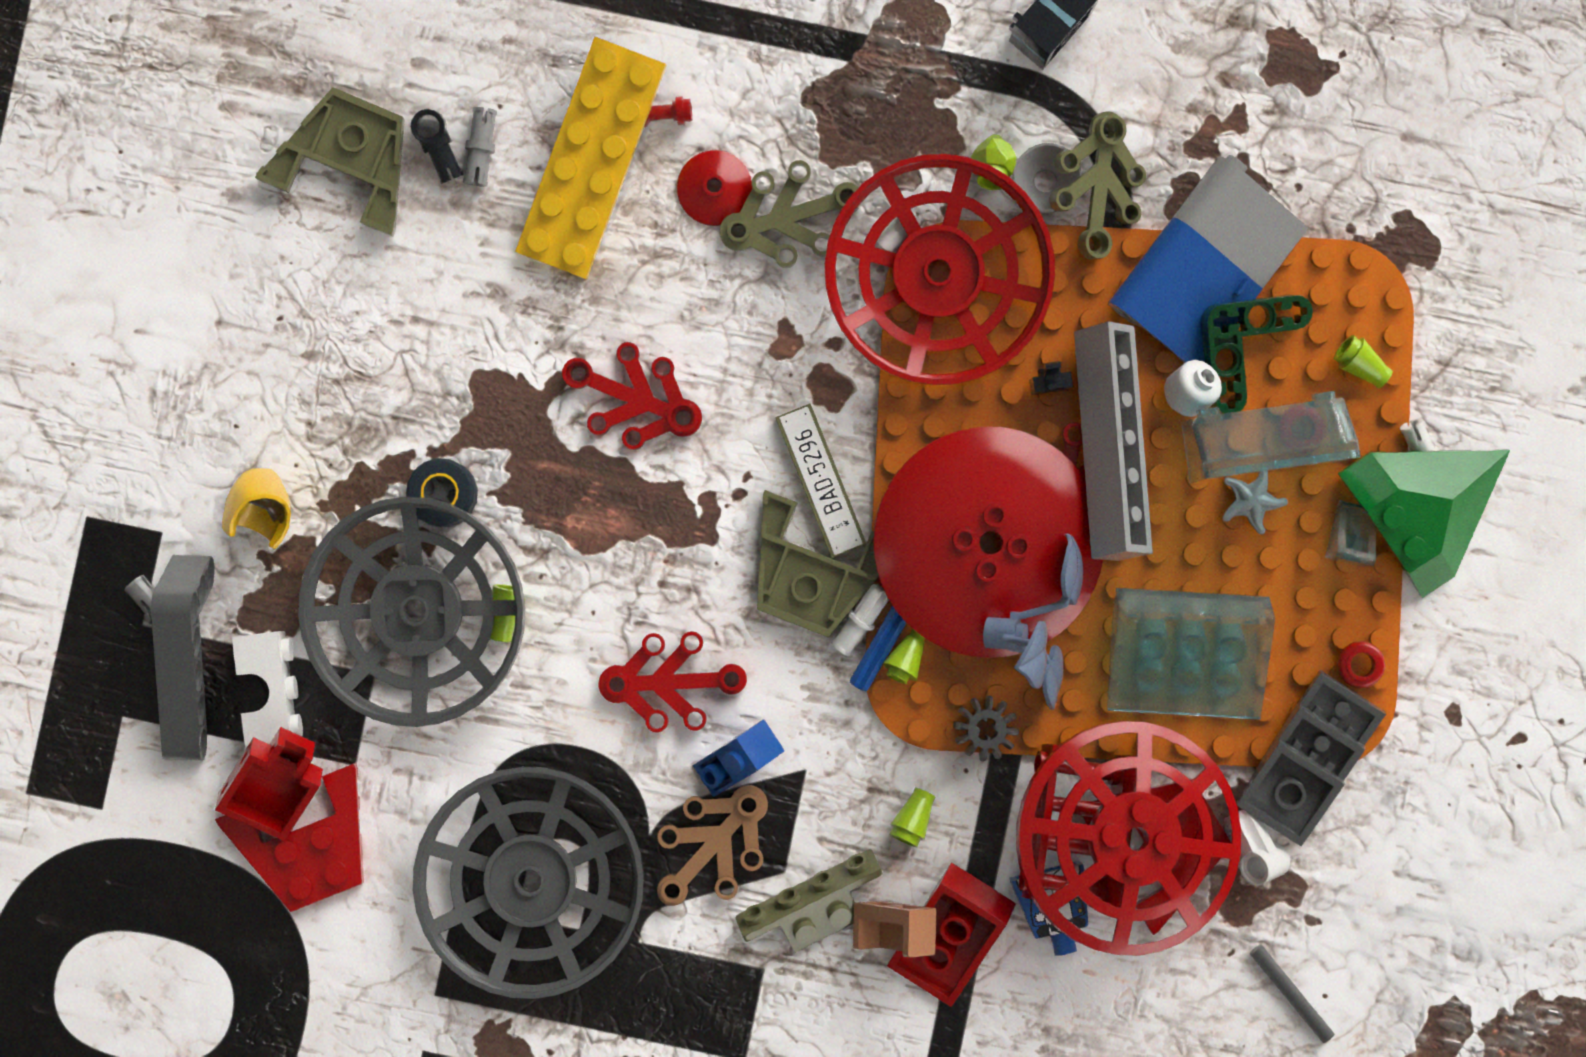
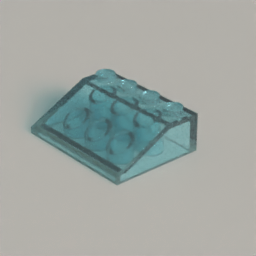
M1116 588L1111 630L1107 710L1261 720L1275 625V616L1270 597Z

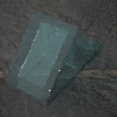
M1339 501L1325 558L1359 567L1374 566L1376 561V526L1360 505Z

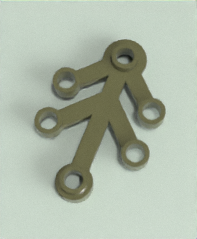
M1110 111L1095 115L1089 126L1090 135L1071 150L1057 153L1054 159V165L1058 172L1062 174L1073 173L1079 169L1081 160L1096 150L1095 164L1066 188L1052 191L1049 197L1050 206L1055 211H1068L1074 207L1079 197L1092 188L1087 228L1081 233L1077 243L1080 253L1087 259L1104 258L1110 253L1112 248V238L1103 229L1107 192L1117 206L1115 217L1120 224H1135L1141 218L1140 206L1131 200L1123 185L1128 188L1141 186L1146 180V171L1143 166L1136 163L1123 142L1127 133L1124 120L1116 113ZM1104 125L1108 128L1107 137L1104 134ZM1112 154L1122 167L1120 172L1121 182L1111 168ZM1066 155L1070 158L1071 165L1069 168H1067L1064 163V158ZM1131 170H1134L1136 173L1135 182L1130 178ZM1061 193L1064 194L1066 198V203L1064 206H1062L1059 201ZM1127 207L1131 210L1130 219H1128L1125 215V210ZM1090 238L1094 242L1093 250H1091L1089 246Z
M796 160L788 168V179L770 214L755 218L764 196L771 194L775 186L774 178L770 173L758 172L752 179V190L740 213L730 214L722 221L720 238L723 244L731 250L744 251L752 247L775 259L780 267L790 268L797 262L798 255L795 247L790 244L779 246L760 235V233L775 229L810 247L815 255L825 257L826 251H819L815 247V242L819 238L828 240L830 235L824 232L815 233L796 222L833 210H837L840 213L845 205L840 200V194L843 191L854 193L859 187L853 183L844 182L837 185L831 195L791 207L802 184H805L811 176V169L808 163ZM797 166H802L807 171L806 176L802 179H797L792 175L793 169ZM767 178L771 183L770 187L767 190H759L756 187L758 179ZM735 225H742L746 229L743 237L735 238L731 234V230ZM787 249L793 253L794 257L790 262L784 263L779 259V253L782 250Z

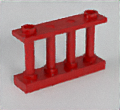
M1042 744L1041 751H1038L1035 756V772L1043 760L1059 745ZM1114 755V759L1128 757L1129 755ZM1066 761L1055 770L1046 783L1036 806L1035 818L1051 820L1052 811L1060 812L1065 797L1054 796L1057 773L1078 776ZM1088 762L1092 768H1095L1100 764ZM1136 768L1118 770L1101 779L1107 780L1108 784L1111 785L1110 790L1114 795L1134 791ZM1080 800L1073 814L1093 817L1101 803ZM1132 829L1128 832L1126 838L1129 847L1131 844ZM1032 833L1035 868L1042 887L1057 891L1068 883L1065 877L1044 873L1047 850L1057 851L1056 836ZM1069 838L1070 853L1091 856L1088 840ZM1020 872L1019 888L1023 890L1022 897L1032 899ZM1104 876L1088 888L1101 900L1120 907L1123 884Z

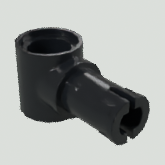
M420 110L411 120V131L414 137L419 140L424 154L429 153L440 178V183L443 184L451 180L447 167L450 169L453 178L464 175L449 145L452 140L447 131V123L443 115L435 110ZM430 115L438 120L440 127L434 137L426 138L419 131V122L425 116Z

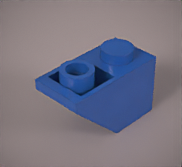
M763 719L692 766L711 795L715 797L764 767L785 750Z

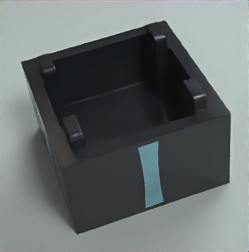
M1036 0L1023 16L1016 12L1012 17L1016 23L1013 22L1009 26V30L1012 32L1009 42L1039 68L1044 70L1090 17L1098 0Z

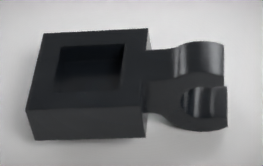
M1060 361L1044 363V369L1037 370L1038 377H1032L1029 380L1031 395L1070 390L1073 387L1071 372L1061 373Z

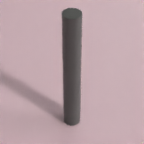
M1262 944L1255 947L1250 952L1253 959L1323 1043L1329 1041L1335 1035L1332 1029Z

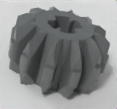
M992 696L985 697L983 709H981L976 698L970 699L971 706L974 709L972 714L963 707H960L958 710L962 716L968 718L967 722L956 721L953 723L955 729L966 730L965 734L955 738L956 743L963 744L971 740V743L965 749V754L971 756L979 746L980 761H986L989 748H991L996 759L1002 758L998 745L1001 743L1007 749L1012 750L1014 744L1005 739L1006 734L1013 736L1019 734V729L1006 727L1007 723L1017 719L1016 714L1009 713L1003 717L1001 716L1007 707L1005 701L998 703L993 711ZM987 718H991L994 721L991 726L995 730L994 735L989 737L985 734V739L979 738L980 729L976 726L981 719L987 722Z

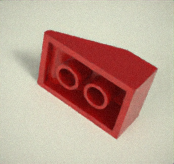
M951 862L923 906L936 908L935 955L905 957L903 956V951L896 950L889 960L887 967L952 1007L1006 927L1017 903Z

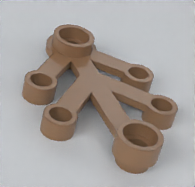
M746 785L738 788L731 798L702 799L699 796H691L685 801L683 805L684 814L692 820L700 819L704 814L731 813L719 826L677 828L669 824L660 829L658 842L664 848H674L679 843L705 842L677 874H668L660 880L657 894L664 904L669 906L681 904L688 894V884L716 853L718 880L715 884V892L719 898L729 900L736 895L738 883L733 876L731 836L741 824L743 825L745 850L740 857L741 865L748 871H755L762 866L763 854L759 850L758 821L767 812L768 800L760 788ZM745 798L755 800L756 808L753 811L746 812L743 810L741 803ZM691 801L700 802L702 805L701 813L692 815L688 811V804ZM671 829L676 833L677 839L675 842L666 843L663 840L662 833L665 830ZM749 852L757 853L759 856L758 864L749 866L745 862V855ZM730 881L734 886L733 892L730 894L721 893L719 889L720 883ZM669 884H676L680 889V893L677 897H669L665 892V887Z

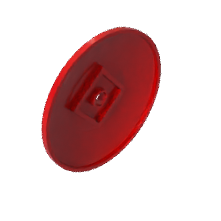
M975 427L956 431L932 441L917 451L904 463L889 483L880 502L874 526L873 547L877 573L881 585L896 612L911 628L930 642L946 650L972 657L994 658L1020 654V652H1010V650L985 648L983 641L985 621L988 617L1010 618V612L1027 611L1056 603L1061 599L1063 595L1061 571L1068 545L1065 534L1073 536L1078 544L1083 560V583L1076 605L1069 604L1062 609L1022 619L1021 623L1028 625V639L1031 638L1038 621H1045L1048 642L1075 620L1089 601L1096 587L1103 563L1102 559H1092L1086 479L1081 471L1068 457L1048 442L1034 435L1003 427ZM988 531L996 532L1001 538V547L993 554L983 552L980 547V538Z

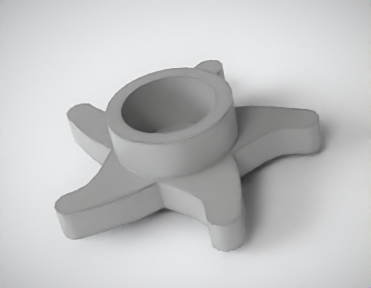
M1264 467L1259 469L1258 477L1250 484L1230 477L1224 479V484L1231 487L1235 496V501L1228 507L1222 517L1225 522L1230 521L1234 516H1246L1258 534H1264L1266 530L1263 526L1265 511L1277 509L1288 504L1286 498L1277 499L1267 492L1268 470Z

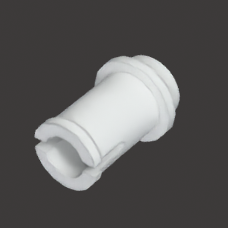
M914 214L916 220L921 226L922 221ZM898 218L895 219L876 242L883 250L896 253L908 237Z
M1422 418L1410 420L1412 425L1410 428L1408 423L1401 425L1400 431L1403 433L1410 451H1439L1438 447L1433 446Z

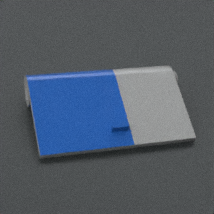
M1229 155L1227 158L1219 156L1108 302V305L1116 313L1130 323L1145 329L1184 363L1191 360L1205 362L1201 319L1204 311L1209 306L1218 303L1256 299L1308 229L1304 223L1246 174V165L1232 155ZM1220 313L1219 318L1213 319V325L1220 327L1222 331V325L1237 323L1238 316L1227 317L1221 316Z

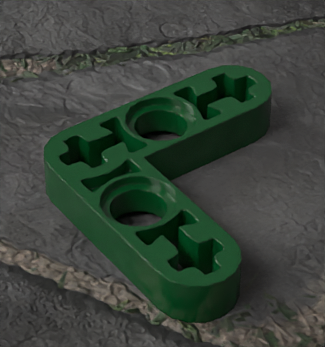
M1280 295L1218 303L1209 306L1204 311L1201 319L1205 363L1210 365L1217 372L1218 376H1234V381L1227 380V389L1229 392L1235 393V399L1229 401L1228 407L1227 403H1222L1219 397L1211 405L1214 411L1225 415H1234L1242 411L1247 403L1242 337L1304 328L1310 322L1313 314L1312 305L1307 298L1300 295ZM1292 304L1295 307H1300V314L1295 315L1294 320L1292 317H1277L1275 311L1291 309ZM1260 306L1264 309L1266 318L1260 327L1255 328L1249 323L1248 315L1253 307ZM1221 313V316H1238L1239 323L1224 324L1221 331L1220 327L1213 325V319L1219 318ZM1226 348L1232 353L1233 362L1228 369L1220 370L1215 362L1216 355L1220 350ZM1221 381L1222 391L1220 396L1225 395L1227 392L1226 382Z

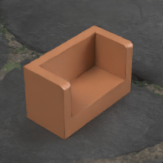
M887 901L854 903V949L884 948L903 951V956L905 957L935 955L936 908Z

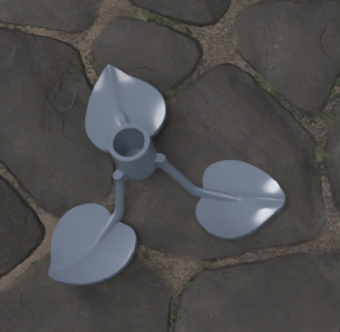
M1065 534L1068 545L1061 571V589L1063 594L1061 599L1056 603L1027 611L1010 612V618L988 617L983 631L985 648L1010 650V652L1022 653L1014 669L1027 679L1032 688L1039 689L1042 685L1045 701L1050 710L1055 709L1063 680L1062 651L1058 645H1053L1049 655L1047 654V626L1045 621H1038L1031 638L1028 639V625L1021 623V620L1062 609L1069 604L1076 605L1082 588L1084 570L1080 549L1070 534Z

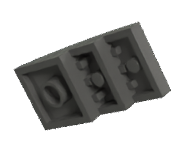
M1319 670L1262 758L1236 802L1237 806L1302 847L1344 787L1345 778L1366 750L1365 744L1386 716L1385 711Z

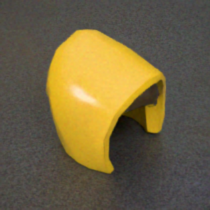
M253 468L243 472L227 495L221 524L223 531L228 536L234 537L237 525L252 529L270 541L269 547L276 549L282 543L289 529L291 517L289 495L281 478L269 468Z

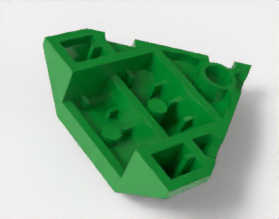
M1510 450L1369 452L1340 471L1338 475L1357 503L1368 514L1401 563L1403 571L1420 596L1424 598L1455 577Z

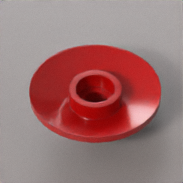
M719 150L705 151L692 157L683 166L677 181V195L683 210L693 220L709 226H721L722 221L728 215L740 213L752 190L751 176L743 162L736 156ZM716 179L721 182L722 186L718 192H710L707 189V184L710 180Z

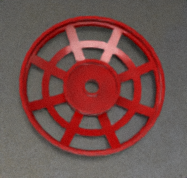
M928 154L904 159L881 169L862 183L846 201L835 220L828 239L824 263L825 287L830 308L841 331L852 346L870 363L888 374L910 382L928 385H951L979 379L998 370L1016 357L1033 339L1042 324L1052 299L1055 281V256L1050 233L1039 209L1029 195L1009 176L991 165L969 157L951 154ZM945 167L957 169L951 192L927 191L904 198L894 180L895 177L923 168ZM972 173L984 177L1002 188L1017 202L1023 212L1003 224L999 217L988 207L966 196ZM881 187L891 207L873 224L865 238L864 244L842 238L845 226L856 208L871 192ZM925 204H948L942 225H931L921 228L911 211L912 208ZM962 208L978 215L991 227L992 231L974 241L965 232L957 229ZM897 217L908 237L901 244L897 253L876 248L875 244L883 230ZM1030 225L1036 234L1041 253L1042 281L1040 288L1018 284V257L1011 237ZM999 244L1003 248L1006 259V281L985 276V264L982 254ZM837 253L860 259L858 266L859 285L866 306L846 316L837 289ZM933 261H943L949 267V277L943 282L933 281L928 275L930 263ZM871 262L893 268L892 275L895 289L878 299L874 296L870 281ZM980 291L1001 295V301L993 314L982 325H979L968 306L976 299ZM1013 299L1036 303L1033 315L1022 333L1006 350L998 355L986 335L992 332L1003 320L1012 305ZM904 302L909 308L919 313L915 334H909L897 327L884 312ZM952 315L956 316L966 333L963 336L947 340L929 339L934 318ZM875 319L878 325L890 336L903 344L911 346L907 367L904 368L893 364L877 354L860 338L855 329ZM973 344L984 361V364L973 369L956 373L930 374L921 372L926 350L934 352L951 351Z
M1118 721L1096 725L1075 734L1061 743L1043 760L1030 779L1021 800L1016 823V851L1019 869L1028 893L1039 911L1056 929L1071 940L1093 950L1114 955L1140 956L1161 952L1184 942L1200 931L1217 913L1227 898L1237 874L1241 855V824L1238 807L1230 785L1217 764L1202 748L1187 737L1167 727L1147 722ZM1136 733V757L1116 758L1092 768L1077 751L1086 744L1105 736ZM1152 735L1165 738L1183 747L1198 758L1206 768L1190 781L1176 768L1160 760L1152 759ZM1066 761L1079 776L1080 780L1066 796L1059 812L1058 820L1035 818L1036 806L1046 783L1055 770ZM1136 768L1134 791L1114 795L1101 779L1118 770ZM1152 771L1170 778L1182 788V791L1168 803L1150 794ZM1214 781L1220 787L1229 810L1232 843L1213 841L1211 817L1201 794ZM1089 789L1101 803L1100 807L1093 815L1090 825L1071 822L1078 802ZM1192 803L1200 820L1202 839L1182 837V830L1177 816ZM1137 827L1142 831L1144 840L1140 848L1133 850L1128 846L1126 838L1128 832L1132 828ZM1032 833L1056 836L1058 861L1068 883L1050 896L1047 895L1042 887L1035 868ZM1069 838L1088 840L1089 851L1094 861V864L1079 875L1071 858ZM1180 853L1200 855L1193 875L1182 888L1171 872ZM1211 857L1230 859L1226 876L1218 894L1209 908L1199 916L1189 898L1203 881ZM1104 876L1123 884L1120 907L1101 900L1088 888ZM1158 881L1170 898L1166 902L1154 907L1136 909L1140 886L1150 885ZM1078 896L1095 911L1117 919L1112 942L1101 940L1082 931L1067 920L1058 909ZM1177 909L1187 925L1179 933L1160 941L1128 944L1133 921L1156 919Z

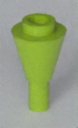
M913 628L910 635H907L882 663L888 669L886 675L902 684H907L908 680L917 681L924 648L923 641L925 638Z

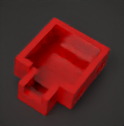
M282 727L279 728L270 744L253 737L218 792L215 811L285 841L321 784L323 769L311 764L315 742Z

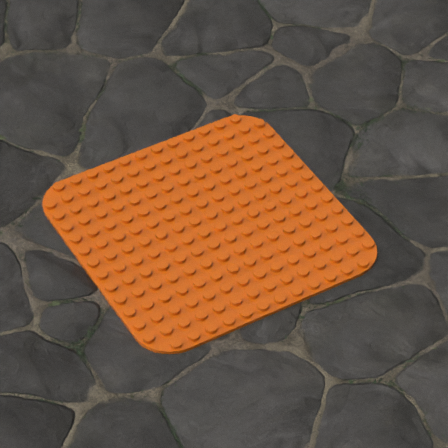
M959 220L957 229L965 232L974 241L992 231L985 221ZM1046 224L1055 256V281L1052 299L1046 316L1033 339L1016 357L998 370L979 379L951 385H928L910 382L890 375L880 369L872 531L874 532L877 511L882 497L897 471L917 451L940 437L975 427H1003L1034 435L1063 453L1064 440L1062 438V431L1064 427L1070 423L1081 424L1074 331L1105 322L1132 325L1135 329L1153 554L1120 561L1103 560L1096 587L1081 613L1060 634L1047 642L1046 651L1048 655L1053 645H1058L1063 655V680L1054 710H1050L1046 704L1042 685L1039 689L1032 688L1027 679L1014 669L1022 653L994 658L972 657L946 650L925 638L917 681L908 680L907 684L897 682L886 675L888 669L882 665L867 690V695L874 712L886 728L909 744L929 750L965 752L971 740L963 744H957L955 738L965 734L966 730L955 729L953 723L956 721L966 723L968 718L962 716L958 710L960 707H963L972 714L974 709L971 706L970 699L976 698L981 709H983L985 697L992 696L993 711L998 703L1005 701L1007 707L1001 716L1003 717L1009 713H1015L1017 719L1006 724V727L1019 729L1018 735L1006 734L1005 739L1012 742L1014 747L1012 750H1009L1000 743L998 748L1002 754L1036 756L1037 752L1041 751L1042 744L1060 745L1075 734L1096 725L1131 721L1147 722L1167 727L1187 737L1202 748L1217 765L1258 767L1291 712L1319 670H1321L1386 713V716L1365 744L1366 750L1359 758L1360 760L1370 753L1386 735L1396 709L1403 569L1389 545L1365 510L1357 503L1338 473L1369 452H1408V444L1403 433L1400 431V427L1404 423H1408L1409 426L1414 307L1406 280L1398 268L1385 255L1368 245L1352 240L1301 237L1256 299L1280 295L1303 296L1312 305L1313 314L1310 322L1304 328L1242 337L1247 386V403L1244 409L1234 415H1225L1214 411L1210 406L1200 415L1189 417L1173 410L1169 406L1164 393L1166 379L1182 366L1184 362L1145 329L1130 323L1108 305L1110 299L1162 230L1103 227L1112 238L1111 251L1104 258L1087 259L1080 253L1077 245L1081 233L1086 230L1087 226ZM1030 225L1011 237L1018 257V284L1040 288L1042 281L1041 253L1036 234ZM1090 238V239H1089V246H1090V249L1093 250V248H1094V242H1093V240ZM999 244L982 254L985 264V276L1006 281V259L1003 248ZM933 261L928 266V275L935 282H943L949 277V267L943 261ZM890 267L885 280L884 295L895 289L892 275L893 268ZM980 291L976 299L968 306L979 325H982L993 314L1001 301V295ZM1013 299L1012 305L1003 320L992 332L986 335L998 355L1006 350L1022 333L1033 315L1036 303ZM904 302L884 312L897 327L909 334H915L919 313L909 308ZM1292 304L1291 309L1275 311L1277 317H1292L1294 320V316L1300 314V307H1295ZM1260 306L1253 307L1248 315L1249 323L1255 328L1260 327L1266 318L1265 311ZM952 315L934 318L929 339L947 340L963 336L966 333L956 316ZM882 328L880 356L893 364L906 368L911 346L893 338ZM1351 335L1358 339L1364 338L1382 361L1393 370L1392 376L1383 387L1378 389L1373 384L1340 369L1339 363L1334 360V355L1340 345ZM973 344L951 351L934 352L926 350L921 372L930 374L956 373L973 369L984 364V361ZM1226 348L1220 350L1216 355L1215 362L1220 370L1228 369L1233 362L1232 353ZM1060 361L1061 373L1071 372L1073 387L1070 390L1031 395L1029 380L1032 377H1038L1037 370L1044 369V363ZM1219 376V378H1220V380H1221L1222 382H1226V389H1227V380L1234 381V376H1231V377H1222V376ZM1228 389L1225 395L1220 396V401L1227 403L1228 407L1229 401L1235 399V393L1229 392ZM1305 407L1312 409L1320 415L1324 422L1325 434L1323 441L1316 450L1308 454L1299 455L1292 453L1284 448L1278 439L1277 428L1279 420L1287 411L1293 408ZM1299 419L1291 425V435L1296 441L1304 442L1310 438L1312 431L1308 422ZM1071 427L1067 432L1069 440L1076 442L1080 439L1081 432L1078 428ZM1083 443L1079 447L1077 468L1084 465ZM1264 467L1268 470L1267 492L1277 499L1286 498L1288 500V504L1265 511L1263 526L1266 530L1264 534H1258L1246 516H1234L1227 522L1222 519L1228 507L1235 501L1233 490L1224 484V479L1227 477L1250 484L1258 477L1259 469ZM988 531L981 536L980 547L982 551L987 554H993L1000 549L1001 538L996 532ZM878 578L874 584L880 585L882 587L880 579ZM890 601L886 603L874 621V630H868L866 633V651L892 607ZM907 623L888 656L907 635H910L912 628ZM1365 641L1372 643L1384 656V674L1378 683L1369 688L1359 689L1351 687L1343 681L1338 673L1337 662L1339 654L1346 646L1353 642ZM1359 653L1353 657L1351 661L1353 673L1361 677L1368 674L1371 670V660L1366 654ZM987 718V722L981 719L976 726L980 729L979 738L985 739V734L989 737L994 735L995 730L991 727L994 721L991 718ZM1136 733L1105 736L1086 744L1077 751L1084 758L1114 759V755L1136 756ZM1152 735V759L1171 763L1202 764L1198 758L1183 747L1165 738ZM979 746L975 750V752L979 753L980 750ZM991 748L988 749V753H992Z

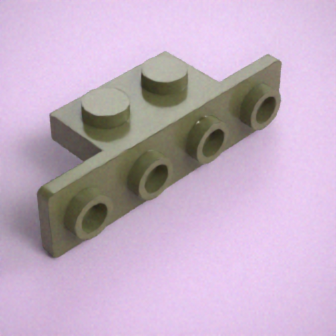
M869 849L848 858V860L828 870L820 871L812 878L794 887L786 888L778 895L760 904L752 905L745 911L737 914L735 918L746 942L751 941L781 926L793 951L796 953L854 923L855 901L850 891L883 874L873 851Z

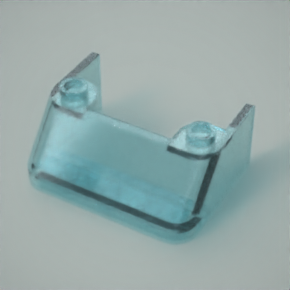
M1335 391L1312 394L1311 402L1220 414L1219 407L1196 410L1197 418L1181 423L1190 484L1226 476L1333 462V464L1361 457L1359 441L1345 399L1336 398Z

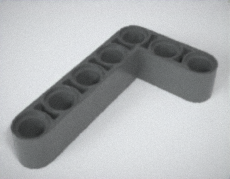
M172 555L152 595L151 618L162 757L165 760L203 761L206 756L207 724L199 614L214 583L215 566L212 556Z

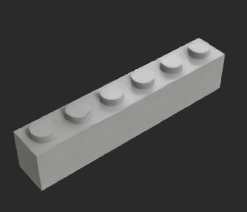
M1105 322L1074 331L1091 557L1092 559L1120 561L1153 554L1135 329L1132 325Z

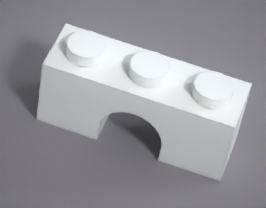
M285 631L232 637L236 675H258L266 681L269 687V699L262 709L241 714L245 749L253 737L270 744L280 727L302 736L300 714H295L293 699L298 698V685L296 677L290 676L288 662L293 661L294 658L291 639L285 637Z

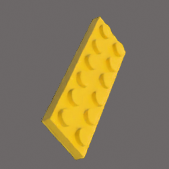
M594 36L515 252L588 279L665 73L666 63Z

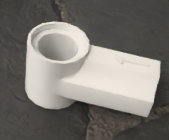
M1245 810L1238 811L1241 824L1242 858L1240 861V871L1244 879L1251 885L1259 886L1284 875L1290 867V857L1286 849L1272 841L1262 821ZM1228 816L1224 821L1232 835L1230 816Z

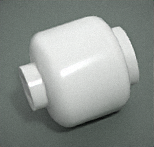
M1199 360L1185 362L1166 379L1164 385V393L1169 406L1181 415L1189 417L1200 415L1219 399L1222 391L1221 380L1217 372L1210 365Z

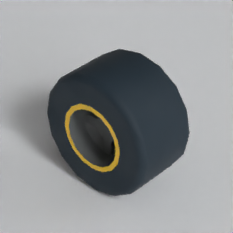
M434 458L423 462L412 472L407 482L406 497L432 498L450 503L471 514L477 504L478 488L474 476L465 466L451 459ZM417 508V518L431 526L451 527L463 522L446 513Z

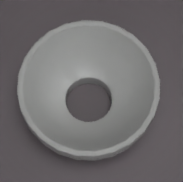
M1042 143L1027 149L1016 162L1013 171V181L1029 195L1040 213L1057 211L1049 203L1052 191L1041 192L1036 188L1034 178L1040 171L1051 172L1057 181L1055 189L1066 188L1082 175L1081 166L1077 171L1068 174H1062L1056 170L1054 165L1055 156L1057 153L1068 149L1054 143ZM1066 155L1064 158L1065 166L1069 168L1071 165L1070 158ZM1061 193L1059 201L1062 206L1065 205L1066 198Z

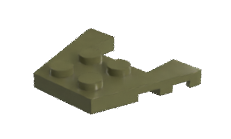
M332 87L300 123L301 126L276 150L277 153L266 166H262L259 169L255 178L289 193L302 161L306 157L375 186L360 223L394 237L396 232L405 119L403 116Z
M765 490L762 503L763 517L761 523V556L759 561L757 610L830 637L848 613L866 594L871 585L879 578L874 559V532L871 531L858 567L849 566L785 541V535L798 503Z

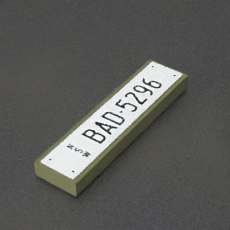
M811 403L775 417L831 558L865 546L867 544Z

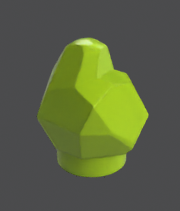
M993 134L976 147L971 155L972 159L989 164L1009 177L1013 174L1016 165V154L1011 144L1003 140L1000 135ZM976 175L977 183L980 187L987 190L1002 189L984 177Z

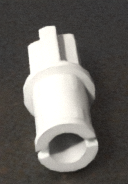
M877 584L871 585L856 609L848 613L849 619L837 637L831 642L836 650L852 657L868 630H874V621L889 601L883 587Z

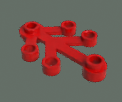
M631 342L622 343L617 348L616 355L620 363L625 365L634 389L593 372L592 366L582 358H572L563 366L562 377L571 388L583 389L588 386L627 402V404L605 413L595 412L591 414L587 420V427L594 435H604L609 431L610 427L646 412L662 417L640 429L638 427H629L623 432V444L630 450H638L646 441L665 433L671 432L679 437H687L697 432L701 426V410L695 402L683 399L674 377V364L667 357L655 359L651 370L653 375L661 380L669 403L653 396L639 362V349ZM626 347H631L635 350V357L630 361H625L621 357V352ZM667 362L670 365V371L667 375L662 376L656 372L658 363ZM577 367L583 368L586 373L585 378L581 381L572 379V371ZM681 411H686L691 416L690 422L686 425H680L676 421V416ZM596 417H603L606 421V426L600 431L592 428V421ZM632 431L638 432L641 436L640 442L634 446L627 443V435Z
M690 631L682 636L680 645L653 675L636 676L652 656L661 654L665 649L664 638L660 634L651 633L644 637L642 647L624 666L614 665L602 672L598 687L601 695L607 701L612 703L626 702L645 720L647 728L652 732L658 733L666 729L669 723L668 715L663 710L654 709L637 691L653 690L683 718L684 724L689 730L698 731L707 722L705 712L700 708H694L675 689L720 688L724 693L733 695L745 688L747 674L737 664H727L719 672L674 674L692 654L698 653L703 648L702 636L697 632ZM690 635L696 636L699 640V646L696 650H689L685 646V639ZM651 637H656L661 642V647L657 652H651L647 648V641ZM728 672H735L739 676V683L734 687L726 685L724 677ZM614 677H620L624 681V688L620 692H616L610 687V682ZM698 712L701 714L703 720L699 726L689 724L688 716L690 713ZM657 713L663 716L664 725L662 727L654 728L650 724V717L653 714Z

